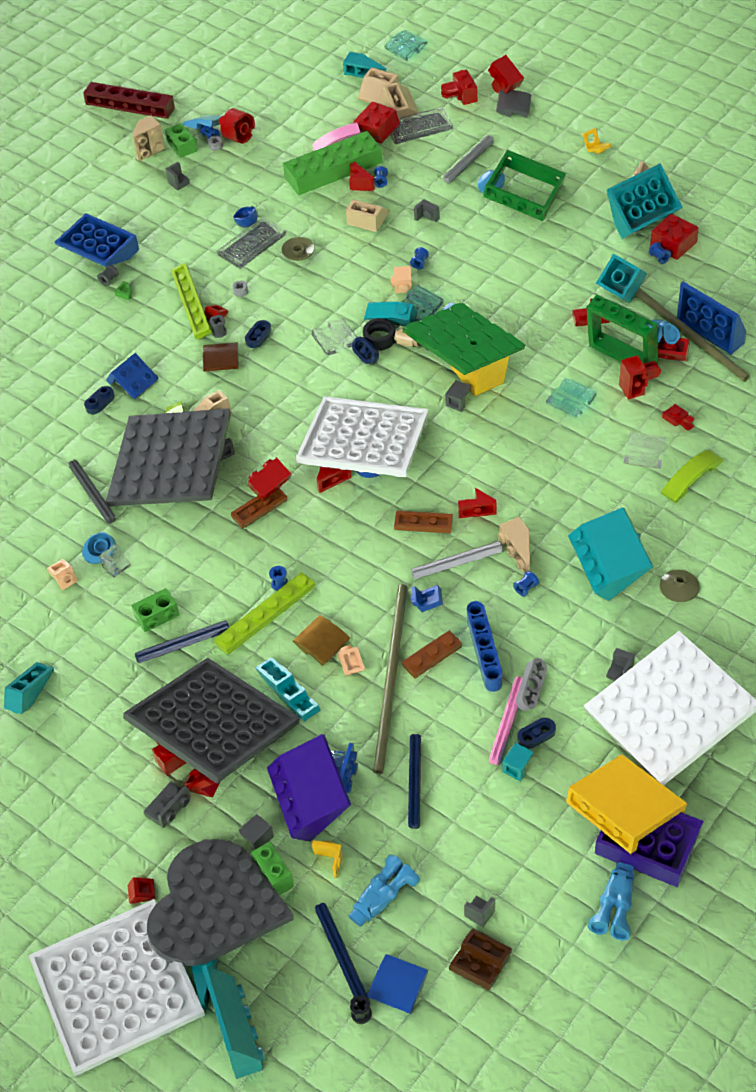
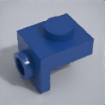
M438 585L420 591L416 586L412 587L411 602L421 612L443 605L442 590Z

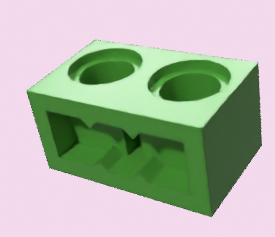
M182 123L164 129L167 143L180 158L197 152L195 136H192L188 128H185Z
M167 588L131 605L134 616L144 632L155 629L157 626L180 615L177 603Z
M271 842L251 852L253 861L256 862L263 875L269 880L272 888L279 895L294 887L291 872Z

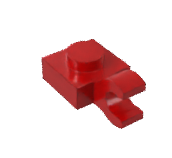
M676 404L662 413V418L675 427L680 424L687 431L694 427L691 424L694 418Z

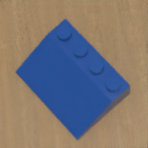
M87 213L55 241L56 245L104 267L129 260L139 251L135 234Z
M684 281L681 282L677 318L701 337L730 355L745 344L746 329L739 314Z

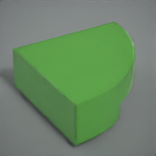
M125 281L114 291L115 296L130 300L132 297L131 288Z

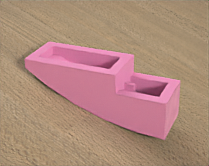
M349 124L322 136L313 143L314 151L360 134L358 124Z

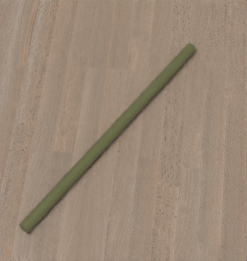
M641 288L638 289L635 296L674 325L743 382L749 379L750 375Z
M405 584L398 585L373 768V772L379 775L384 773L407 595V585Z

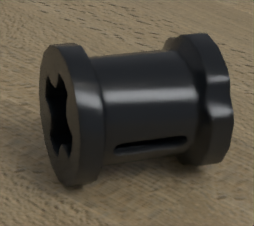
M357 995L353 997L350 1001L351 1017L354 1022L365 1024L372 1016L370 1001L366 996Z

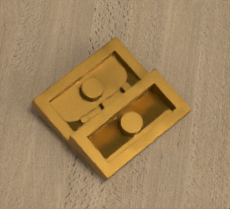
M319 615L292 642L306 655L309 653L323 666L350 640V637L334 623Z

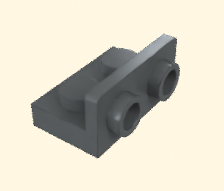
M170 781L143 811L144 815L162 828H165L168 823L173 822L176 814L190 802L189 788L186 786L181 788Z

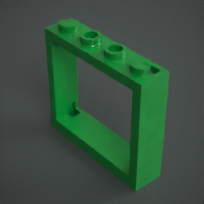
M506 150L485 186L483 197L543 221L563 186L566 173ZM508 167L555 186L545 205L542 206L495 187L505 168Z
M596 295L586 306L589 347L620 362L623 359L638 355L643 364L650 361H656L658 364V324ZM601 317L643 337V352L603 333Z

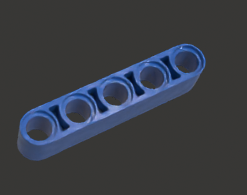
M473 601L467 605L469 631L484 686L488 691L496 692L502 687V668L485 607L481 602Z

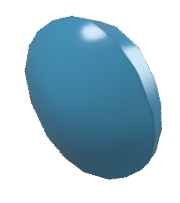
M494 170L485 172L478 180L480 192L484 193L485 186ZM503 173L495 185V187H498L500 189L503 187L505 181V175Z
M105 532L92 535L83 546V558L91 564H99L106 561L116 549L115 539Z

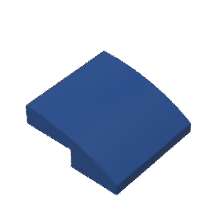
M385 954L367 997L411 1014L429 970Z

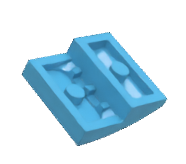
M202 116L183 122V125L194 129H199L202 125L213 127L220 125L219 119L221 116Z

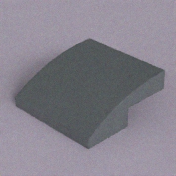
M500 90L496 112L508 117L515 113L527 118L532 94L512 90L506 94L503 90Z

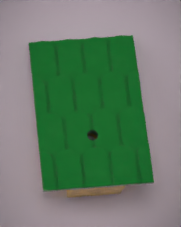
M464 303L454 304L448 309L439 310L434 315L425 316L420 321L411 322L403 327L402 330L406 335L448 363L463 383L471 385L470 392L474 396L504 384L509 356L525 348V344L511 333L505 332L478 312H474Z

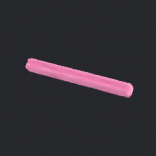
M519 676L513 682L489 757L490 764L499 765L501 763L518 709L516 697L522 678Z

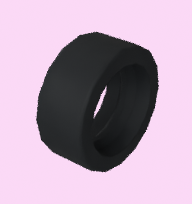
M377 318L370 320L364 325L363 337L367 338L377 350L388 349L395 343L394 336L396 330L391 321ZM376 331H385L389 333L387 336L381 338H375L370 336L371 333Z

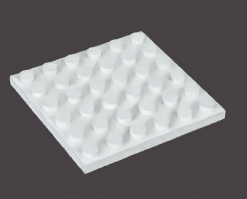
M324 396L296 456V463L406 477L428 418L429 409Z
M678 631L586 703L584 708L650 776L662 785H665L756 712V699Z
M154 899L29 955L75 1076L205 1016L183 963L175 961L170 963L162 959L154 952L149 943L147 920L151 910L156 905Z

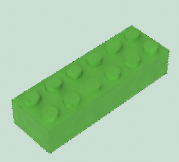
M365 131L284 162V178L299 196L350 176V164L356 162L364 170L381 164L382 148Z

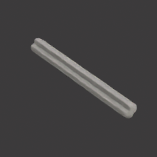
M487 135L443 176V181L450 183L494 142L493 136Z
M500 541L414 567L411 569V574L414 579H418L503 551V547Z

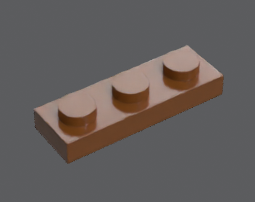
M280 488L263 502L256 496L231 512V517L244 529L286 502L287 496Z
M396 511L394 530L451 533L453 514Z
M449 630L403 660L402 666L415 679L462 648V642Z

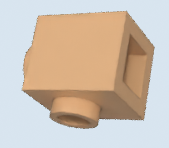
M411 266L394 267V276H391V287L395 286V293L412 292Z

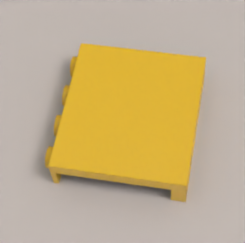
M623 754L569 786L566 800L567 804L630 854L637 850L640 839L679 813H685L687 806L684 800Z

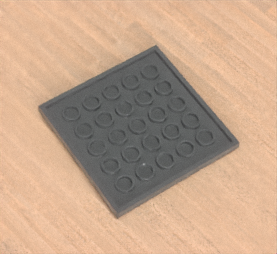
M230 409L129 416L106 499L108 506L212 500L231 417Z
M206 658L123 714L124 720L215 783L222 781L299 724L300 717L210 658Z

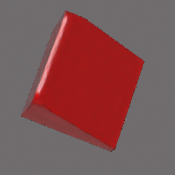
M217 304L206 306L204 311L208 321L215 315L225 317L229 313L227 309Z
M133 877L128 883L129 903L135 904L155 900L154 879Z

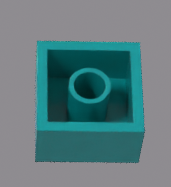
M613 253L596 284L630 304L648 273Z

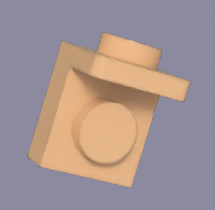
M64 559L46 568L49 575L57 581L61 590L78 582L71 565Z
M349 645L340 649L337 658L340 660L345 676L365 670L358 647L352 648Z

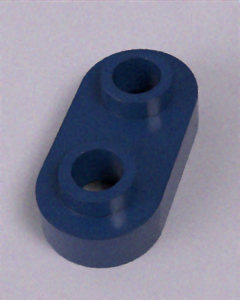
M260 320L252 326L245 335V342L248 347L257 348L263 344L271 333L270 322Z
M356 337L352 343L353 352L364 363L369 365L375 364L379 358L378 350L367 338Z
M103 386L96 390L84 402L86 412L89 414L100 413L114 400L113 389L109 386Z
M540 718L519 730L517 742L527 749H532L555 735L556 724L550 718Z

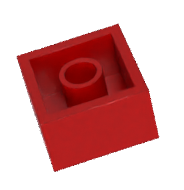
M372 101L354 120V123L358 124L360 133L367 131L376 142L382 144L399 126L400 121L395 109Z
M671 213L651 231L650 246L659 242L665 250L671 252L672 258L678 260L697 243L699 227Z

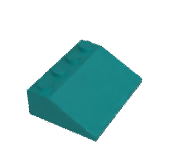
M661 163L607 189L614 225L622 239L683 208Z
M623 507L581 524L568 535L594 593L607 601L611 600L654 567Z
M207 965L201 966L235 1078L239 1079L263 1070L261 1061H264L265 1058L261 1046L256 1048L254 1040L258 1039L255 1026H249L248 1019L252 1018L248 1004L244 1006L241 999L245 998L242 985H236L235 978Z

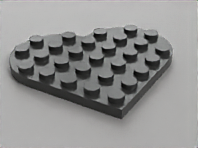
M205 839L181 850L171 862L167 874L170 894L163 897L151 910L147 920V934L152 949L162 959L170 963L175 961L185 963V966H195L213 961L294 919L290 909L277 891L272 888L269 880L263 875L261 869L244 848L226 840Z

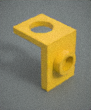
M596 128L582 134L587 152L599 154L611 147V143H600ZM591 133L594 135L592 143L588 141V136Z
M313 840V854L334 858L332 870L334 878H337L343 857L342 846L332 841L326 840L322 842Z

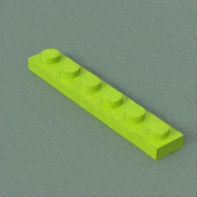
M184 263L171 269L196 340L211 334L210 325L188 266Z
M301 572L215 638V645L226 655H229L316 587L315 582Z

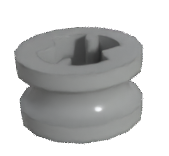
M212 136L208 139L211 150L217 151L223 147L221 137Z
M240 280L233 283V294L235 296L243 297L248 293L245 281Z

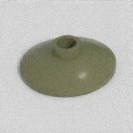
M295 237L287 240L282 245V254L289 260L301 261L309 258L314 253L315 248L311 240L304 237Z
M672 570L661 578L660 590L671 601L687 602L697 596L699 581L688 571Z

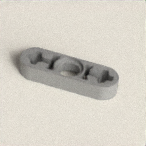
M535 658L526 665L516 697V704L522 711L531 710L537 705L547 672L546 663L541 658ZM529 680L534 683V689L529 686Z

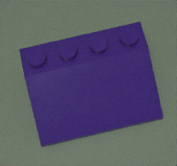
M323 734L280 755L267 767L290 836L293 839L312 841L351 806L327 739Z
M681 812L640 839L637 850L632 854L604 832L600 831L595 844V854L616 863L621 862L632 865L635 871L678 888L703 825V820Z

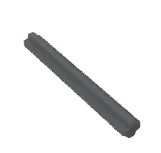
M76 459L68 463L69 468L105 521L109 524L115 522L114 513Z

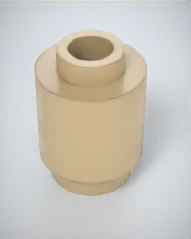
M402 327L396 330L394 340L397 341L398 345L413 348L419 346L418 342L402 332Z

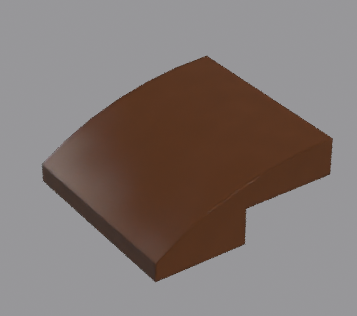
M238 342L203 345V372L238 369Z
M472 928L463 940L461 949L451 961L449 970L490 990L508 960L512 948Z

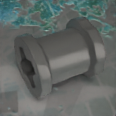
M113 265L107 266L102 273L97 275V279L101 284L107 286L114 277L119 275V271Z
M221 315L211 317L212 335L216 338L224 337L227 334V329L224 327V317Z

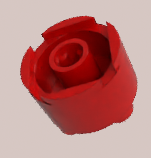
M231 108L219 119L221 134L224 138L244 144L252 137L253 134L251 132L252 129H255V120L251 114Z

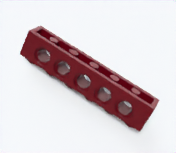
M90 82L83 92L85 104L148 116L152 115L168 119L175 109L173 96L96 82Z

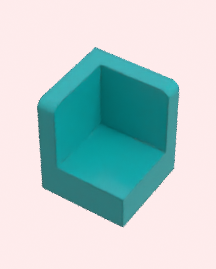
M515 742L503 760V773L521 782L525 776V766L532 758L533 751Z

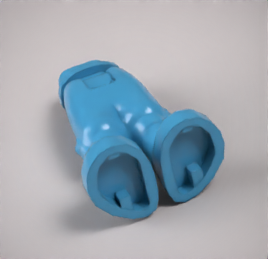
M651 320L658 324V343L662 335L668 344H675L679 340L680 333L674 325L663 320Z
M389 854L385 859V867L380 874L375 875L371 879L370 884L359 897L357 903L352 906L354 910L348 917L359 927H362L366 921L370 922L372 918L382 912L396 898L402 886L405 884L410 886L417 885L420 882L419 876L407 864L403 865L398 857ZM394 874H397L396 877L392 880V882L387 884L388 880Z
M618 862L615 869L612 870L604 893L600 896L601 908L596 915L591 917L588 923V929L592 933L599 935L607 933L611 910L615 907L616 913L611 924L610 934L613 938L621 941L630 938L631 929L626 921V916L632 907L631 898L635 877L632 865Z

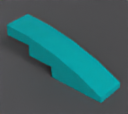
M271 657L255 667L257 672L280 699L304 722L321 711L319 705L307 695L306 689L294 680L293 674Z

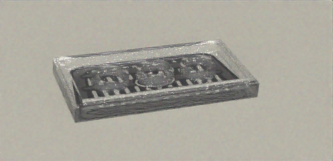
M443 107L399 118L400 124L390 136L395 144L452 130L453 124Z
M262 217L218 249L217 255L241 269L286 235V230Z

